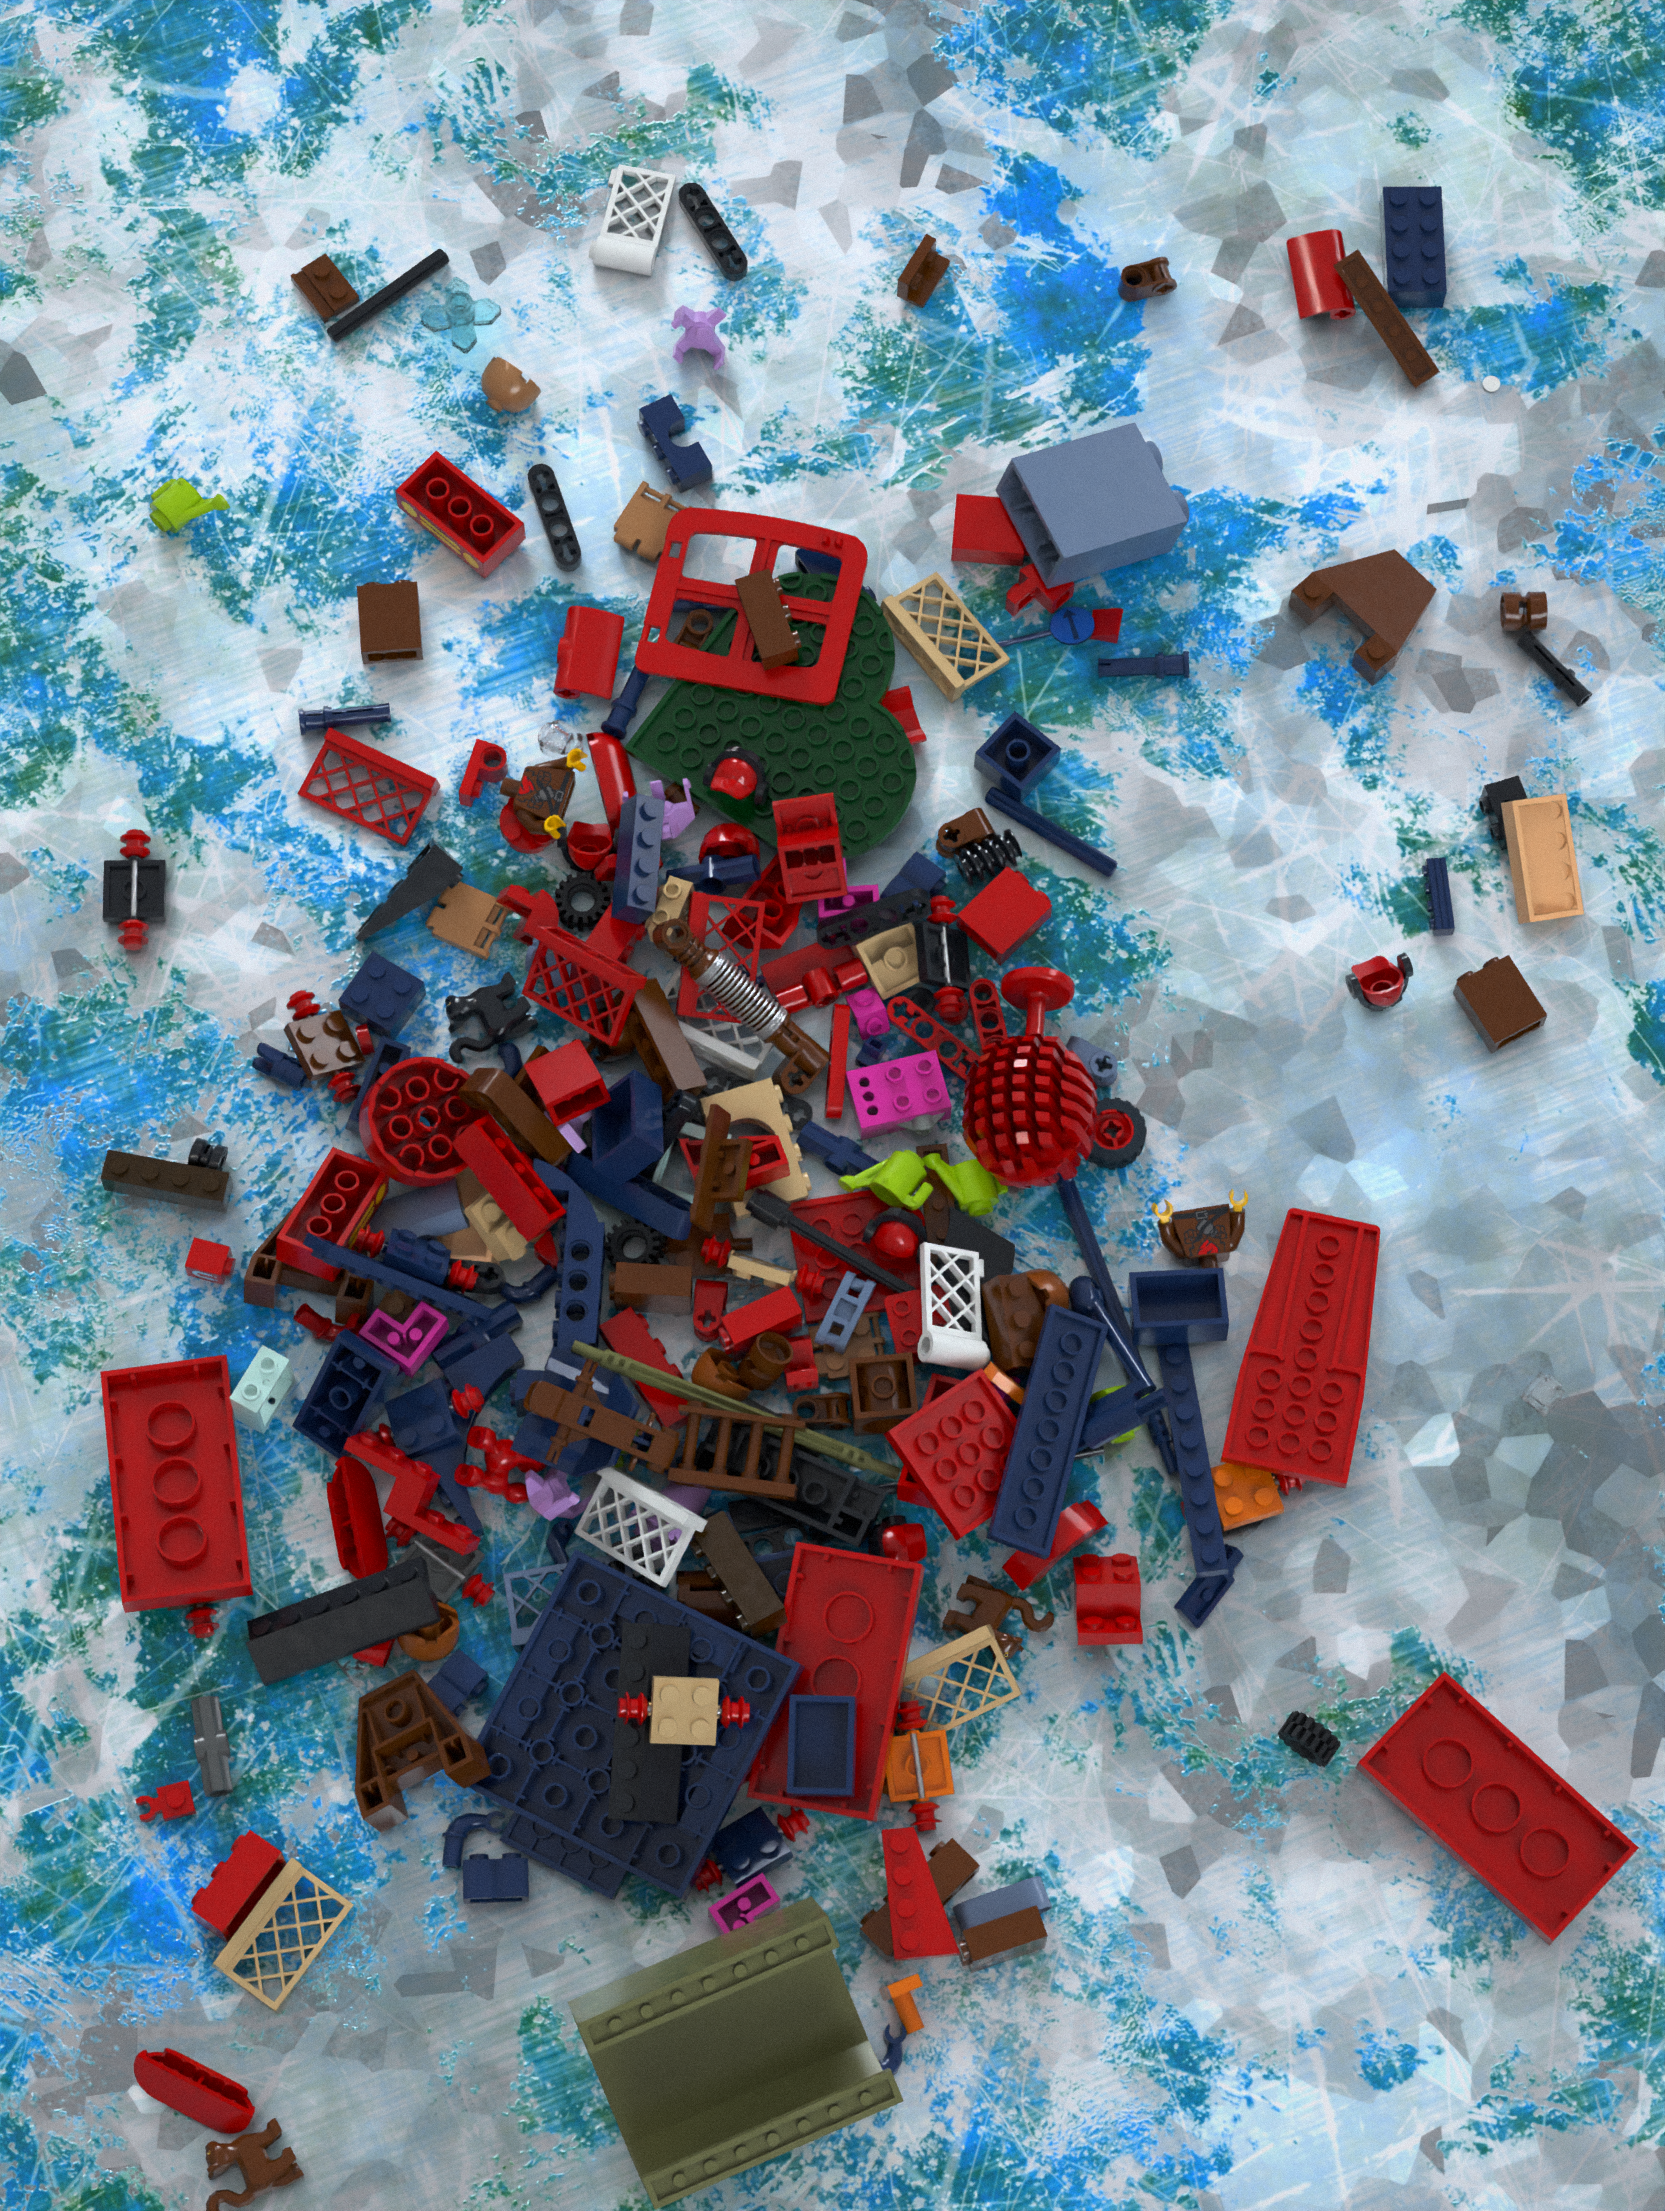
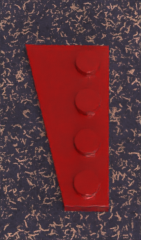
M915 1828L882 1830L894 1962L960 1956Z

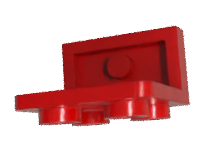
M939 1285L931 1286V1291L939 1300L946 1295ZM921 1288L889 1295L884 1299V1306L894 1343L893 1354L912 1352L913 1367L923 1363L920 1361L917 1352L919 1339L922 1335ZM947 1298L942 1304L952 1315ZM935 1309L932 1312V1325L944 1327L947 1322Z

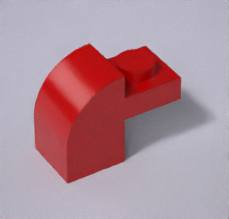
M1034 563L1026 565L1020 569L1018 583L1014 584L1006 593L1005 609L1014 617L1031 601L1036 599L1048 612L1053 614L1073 596L1075 583L1072 581L1047 589Z
M511 884L500 891L496 902L522 916L512 937L529 947L533 944L532 941L538 926H558V908L553 898L545 890L541 889L531 896L526 888Z
M810 1335L785 1338L791 1344L794 1353L792 1360L783 1371L787 1393L819 1388L818 1372L814 1361Z

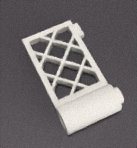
M619 164L617 170H611L608 186L613 188L602 229L597 241H591L589 258L593 259V265L652 276L676 175ZM623 175L635 177L639 183L627 189L622 183ZM655 182L667 183V188L655 194L649 185ZM644 188L650 198L637 203L632 194ZM627 198L633 207L620 212L615 204ZM655 203L660 209V213L649 218L643 209ZM638 212L644 221L631 227L625 218ZM618 222H621L626 229L621 234L608 233L609 227ZM649 227L654 234L653 241L640 239L636 233Z
M924 1242L920 1245L922 1335L918 1343V1357L920 1361L975 1372L980 1368L983 1369L990 1361V1350L986 1342L982 1341L980 1279L984 1278V1260L979 1259V1252ZM930 1253L937 1254L945 1265L939 1271L931 1263ZM958 1258L969 1260V1273L966 1276L954 1263ZM947 1268L959 1281L953 1288L941 1275ZM934 1280L946 1293L940 1300L931 1291V1283ZM962 1285L970 1294V1303L967 1305L955 1292ZM948 1297L960 1310L954 1317L942 1304ZM935 1309L947 1322L944 1327L932 1325V1312ZM962 1315L971 1323V1332L964 1331L956 1321Z

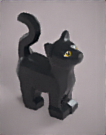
M510 972L505 973L501 982L497 985L481 987L468 996L457 997L449 995L446 998V1015L450 1021L448 1028L450 1033L460 1028L471 1017H476L485 1035L480 1041L470 1037L457 1038L453 1041L449 1048V1055L455 1063H463L461 1055L463 1048L483 1052L489 1050L493 1045L501 1044L511 1038L523 1036L538 1028L536 1018L534 1019L531 1014L526 1015L531 1005L525 996L518 998L517 1005L507 1009L503 1001L515 993L513 987L516 985V981Z

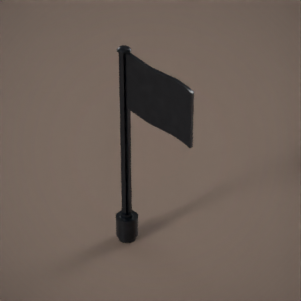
M757 1187L749 1199L745 1209L751 1212L750 1216L776 1231L779 1226L789 1228L897 1294L916 1290L913 1286L794 1216V1212L789 1210L791 1203L768 1189L763 1191ZM950 1206L948 1230L943 1246L979 1252V1259L984 1260V1278L980 1279L982 1341L986 1342L987 1347L992 1352L981 1285L997 1275H1011L1015 1257V1244ZM938 1257L935 1267L939 1271L945 1264ZM958 1258L954 1263L966 1276L969 1273V1260ZM949 1268L941 1274L952 1288L959 1283ZM934 1280L932 1286L939 1284ZM963 1285L960 1286L955 1292L967 1305L970 1303V1294ZM948 1297L951 1313L954 1317L960 1310ZM962 1315L956 1321L964 1331L971 1332V1323Z

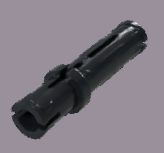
M1531 631L1526 632L1520 637L1517 645L1554 681V686L1558 690L1562 689L1578 707L1590 699L1592 693L1575 677L1576 673L1571 668L1567 669Z

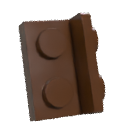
M928 234L924 236L898 279L897 297L919 308H924L950 266V260L939 255L936 251V238Z

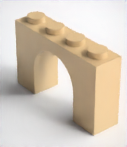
M767 1078L701 1098L699 1100V1108L704 1123L709 1115L710 1105L718 1104L731 1114L729 1127L739 1124H754L765 1129L770 1135H778L789 1162L790 1176L759 1186L758 1188L763 1191L768 1189L789 1203L807 1200L809 1196L808 1191L812 1190L807 1172L802 1173L798 1163L802 1161L798 1143L792 1144L789 1132L793 1131L788 1113L783 1115L779 1104L784 1102L779 1084L773 1085L772 1079ZM756 1188L744 1192L743 1202H730L736 1222L752 1217L750 1216L751 1212L746 1210L745 1207Z

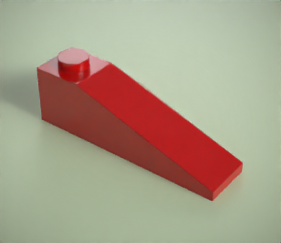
M777 853L761 873V880H756L741 898L766 902L760 949H781L795 931L803 902L787 904L779 854ZM736 905L732 910L734 911V910L737 909L739 906ZM745 906L736 913L746 928L756 922L758 908ZM730 917L726 921L722 932L733 939L743 930L734 918ZM755 927L749 930L753 937L755 934ZM746 934L735 941L746 949H753V943Z

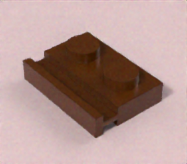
M326 253L301 268L302 271L290 275L293 284L324 324L328 322L330 317L334 315L336 317L360 301L359 295Z

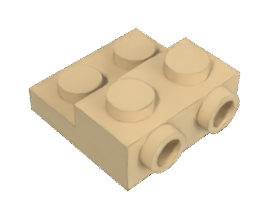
M669 876L667 883L660 886L656 899L658 905L655 913L647 918L645 924L650 941L653 942V931L661 922L676 918L687 923L690 894L694 891L692 882ZM668 928L667 938L672 943H675L677 935L674 929ZM664 952L665 957L674 959L668 952Z
M912 922L859 940L851 946L882 1001L919 982L915 928Z
M487 1190L463 1211L497 1262L507 1259L515 1261L527 1253L525 1245L529 1242H537L545 1234L543 1233L527 1242L523 1235L517 1231L515 1225L505 1212L498 1207L495 1199Z

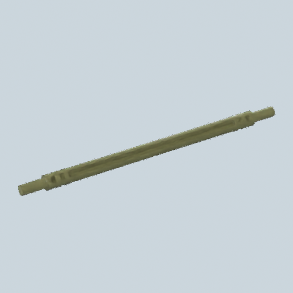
M575 1340L571 1352L596 1361L603 1368L687 1401L706 1403V1408L779 1418L609 1349L603 1351L578 1340ZM764 1427L763 1431L782 1438L783 1429ZM807 1429L806 1432L795 1431L794 1443L863 1471L869 1469L894 1480L898 1477L901 1468L871 1457L872 1453L865 1452L862 1449L855 1448L810 1429Z

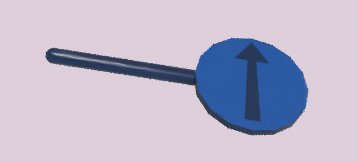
M1076 606L1066 607L1059 610L1052 617L1049 630L997 642L1000 647H1005L1053 635L1054 639L1062 644L1078 645L1087 641L1092 636L1095 629L1094 619L1083 608Z

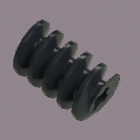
M1006 829L1003 832V837L995 834L992 837V842L987 838L983 839L981 847L974 843L970 846V852L966 848H962L959 851V856L953 853L961 877L971 887L973 886L972 876H976L983 882L984 871H987L991 877H994L995 867L998 866L1003 871L1006 868L1007 861L1014 868L1017 867V857L1020 856L1022 858V852L1012 831Z

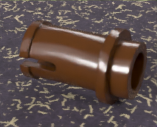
M672 783L664 791L665 801L673 804L687 801L685 791L675 783ZM692 800L696 816L701 811V808Z

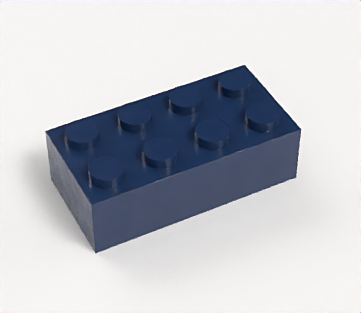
M1441 186L1383 187L1379 202L1383 287L1397 308H1443L1447 286Z

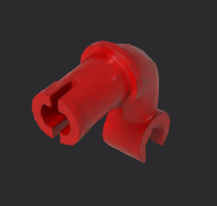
M306 1303L297 1309L296 1315L293 1317L296 1322L302 1324L313 1333V1337L316 1340L322 1339L331 1343L334 1342L337 1334L344 1329H349L359 1336V1331L365 1325V1323L357 1322L360 1316L357 1313L351 1314L345 1325L333 1324L330 1318L322 1317Z

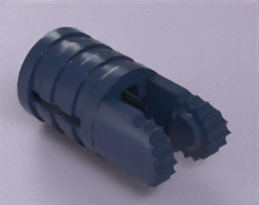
M259 1043L256 1051L258 1056L261 1057L254 1058L252 1067L273 1079H277L281 1083H285V1085L292 1087L296 1091L301 1090L308 1078L300 1062L266 1043Z

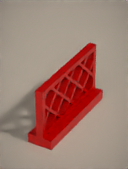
M329 727L324 736L325 742L297 794L310 802L406 847L432 796H436L440 788L438 780ZM331 751L340 755L343 766L326 771L324 760L328 752ZM345 758L352 761V763L346 764ZM358 766L367 768L370 779L353 784L349 769ZM321 767L323 773L317 774ZM345 771L349 786L333 791L328 777ZM372 771L379 774V776L373 777ZM325 778L328 793L315 796L308 792L314 781ZM384 779L392 780L396 792L380 797L375 782ZM372 784L376 798L359 804L355 789ZM398 784H400V785H402V786H404V787H406V788L400 790ZM351 791L356 805L346 809L338 807L335 796ZM414 791L423 795L419 806L406 809L402 795ZM399 797L403 811L386 817L382 802ZM331 798L332 803L325 801V799ZM378 804L382 818L372 822L365 820L361 809ZM358 811L359 816L352 814V812ZM414 813V815H413V817H412V819H411V821H410L408 815ZM405 817L408 827L403 836L400 837L391 832L388 822ZM385 824L386 829L381 828L378 825Z
M693 891L690 894L687 924L694 934L693 937L696 936L699 938V942L705 943V937L715 930L726 944L718 951L722 952L729 947L739 960L733 967H738L742 964L749 973L750 981H754L755 985L766 902L709 895ZM710 902L722 903L730 914L716 924L708 914ZM728 904L738 905L739 907L733 911ZM745 906L758 908L756 922L746 928L736 913ZM730 917H733L743 932L729 942L719 929V926ZM708 920L709 923L712 925V928L706 932ZM753 927H755L754 937L749 932ZM746 934L753 943V950L745 958H742L732 943ZM751 957V965L749 968L745 961ZM681 965L675 1016L742 1024L741 1020H737V1017L731 1016L728 1010L725 1009V1006H721V1002H717V998L714 1000L718 1006L709 1013L696 1011L697 998L706 991L703 989L698 993L699 986L690 978V972L687 970L688 966L684 967ZM721 1008L725 1015L714 1013Z
M538 926L534 938L539 940L540 943L521 994L606 1044L617 1046L637 989H644L647 977L558 926ZM548 949L553 951L557 963L551 967L547 966L545 959ZM574 963L576 964L579 977L570 981L566 965ZM559 969L563 984L554 988L550 973ZM597 976L602 990L593 994L588 978ZM543 977L547 992L540 995L533 990L537 979ZM581 982L585 998L577 1001L572 986ZM565 989L569 1005L561 1007L556 993ZM615 989L625 993L621 1005L617 1007L611 993ZM604 995L608 1011L599 1014L595 999ZM585 1003L588 1004L592 1017L586 1021L582 1019L578 1007ZM610 1016L613 1025L610 1035L605 1033L601 1019Z

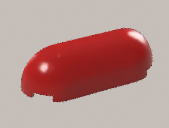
M592 732L586 734L613 841L615 828L620 826L621 805L624 804L622 801L623 792L628 791L629 799L638 792L629 756L625 752V746L622 742L611 734Z
M343 1456L334 1464L337 1468L332 1482H327V1498L340 1564L344 1570H348L356 1579H361L386 1569L388 1549L374 1480L370 1472L360 1461L352 1457Z
M165 2048L164 2052L148 2053L147 2050H143L135 2058L134 2074L141 2088L154 2099L215 2131L225 2134L239 2133L246 2129L251 2122L255 2106L252 2105L247 2097L248 2090L239 2083L169 2048Z

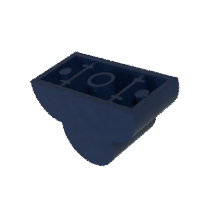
M344 1329L337 1334L292 1427L336 1458L349 1457L352 1453L343 1449L347 1438L361 1432H366L386 1410L384 1403L396 1397L403 1385L406 1372L399 1368V1364L349 1329Z

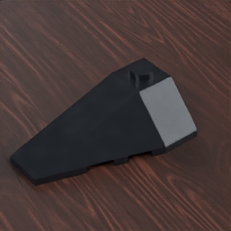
M432 838L407 868L406 874L408 876L394 884L386 896L388 898L385 903L381 902L354 934L355 938L361 942L442 893L447 887L453 889L463 877V874L460 873L463 869L462 864Z

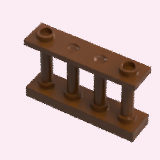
M687 1401V1405L679 1404L678 1412L680 1415L688 1416L682 1461L678 1464L677 1468L669 1467L667 1480L670 1484L796 1501L798 1488L795 1484H791L789 1471L795 1431H807L806 1422L800 1421L801 1416L783 1413L781 1418L710 1409L706 1408V1403L699 1401ZM701 1418L720 1421L713 1468H709V1473L696 1471L697 1466H694ZM732 1422L751 1425L745 1470L741 1472L740 1477L729 1476L728 1470H725ZM764 1427L783 1429L776 1476L772 1477V1481L759 1480L760 1475L757 1474Z

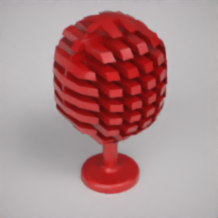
M1036 966L1023 967L1012 970L1004 975L1001 980L1000 991L1003 998L1009 1004L1027 1011L1025 1036L1008 1037L1009 1039L1003 1040L1000 1044L1003 1049H1000L996 1042L985 1045L982 1050L985 1055L980 1056L979 1059L981 1069L973 1061L966 1076L968 1080L964 1088V1115L962 1117L964 1132L962 1136L980 1165L987 1172L993 1173L1001 1185L1029 1189L1033 1185L1038 1187L1052 1186L1051 1183H1056L1059 1179L1057 1173H1060L1064 1180L1074 1178L1078 1172L1075 1167L1080 1166L1081 1162L1079 1153L1087 1161L1094 1147L1093 1140L1096 1135L1095 1124L1097 1122L1096 1107L1098 1096L1095 1091L1098 1087L1079 1056L1073 1050H1067L1061 1039L1057 1036H1044L1045 1012L1061 1009L1072 1001L1075 993L1073 980L1065 973L1055 969Z

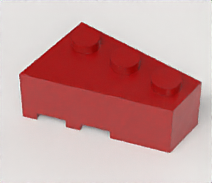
M778 1135L738 1136V1139L747 1138L753 1142L745 1191L790 1176L789 1162ZM679 1139L681 1153L695 1188V1177L698 1174L701 1159L700 1149L704 1140Z

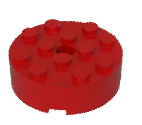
M414 1057L392 1066L370 1087L360 1108L359 1132L362 1144L369 1158L388 1177L410 1186L430 1187L450 1181L468 1167L466 1162L459 1157L458 1152L451 1143L473 1122L488 1115L489 1112L469 1107L458 1096V1090L470 1077L466 1071L444 1062V1059ZM420 1116L425 1117L429 1121L430 1126L420 1122Z

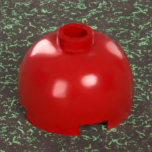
M735 823L716 825L704 836L699 850V864H701L705 856L714 854L720 855L725 859L756 854L760 861L759 842L753 832L743 825Z

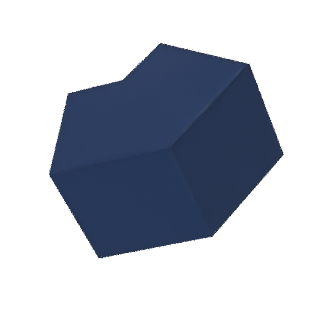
M871 1035L864 1042L861 1051L857 1055L855 1065L862 1068L879 1064L888 1044Z

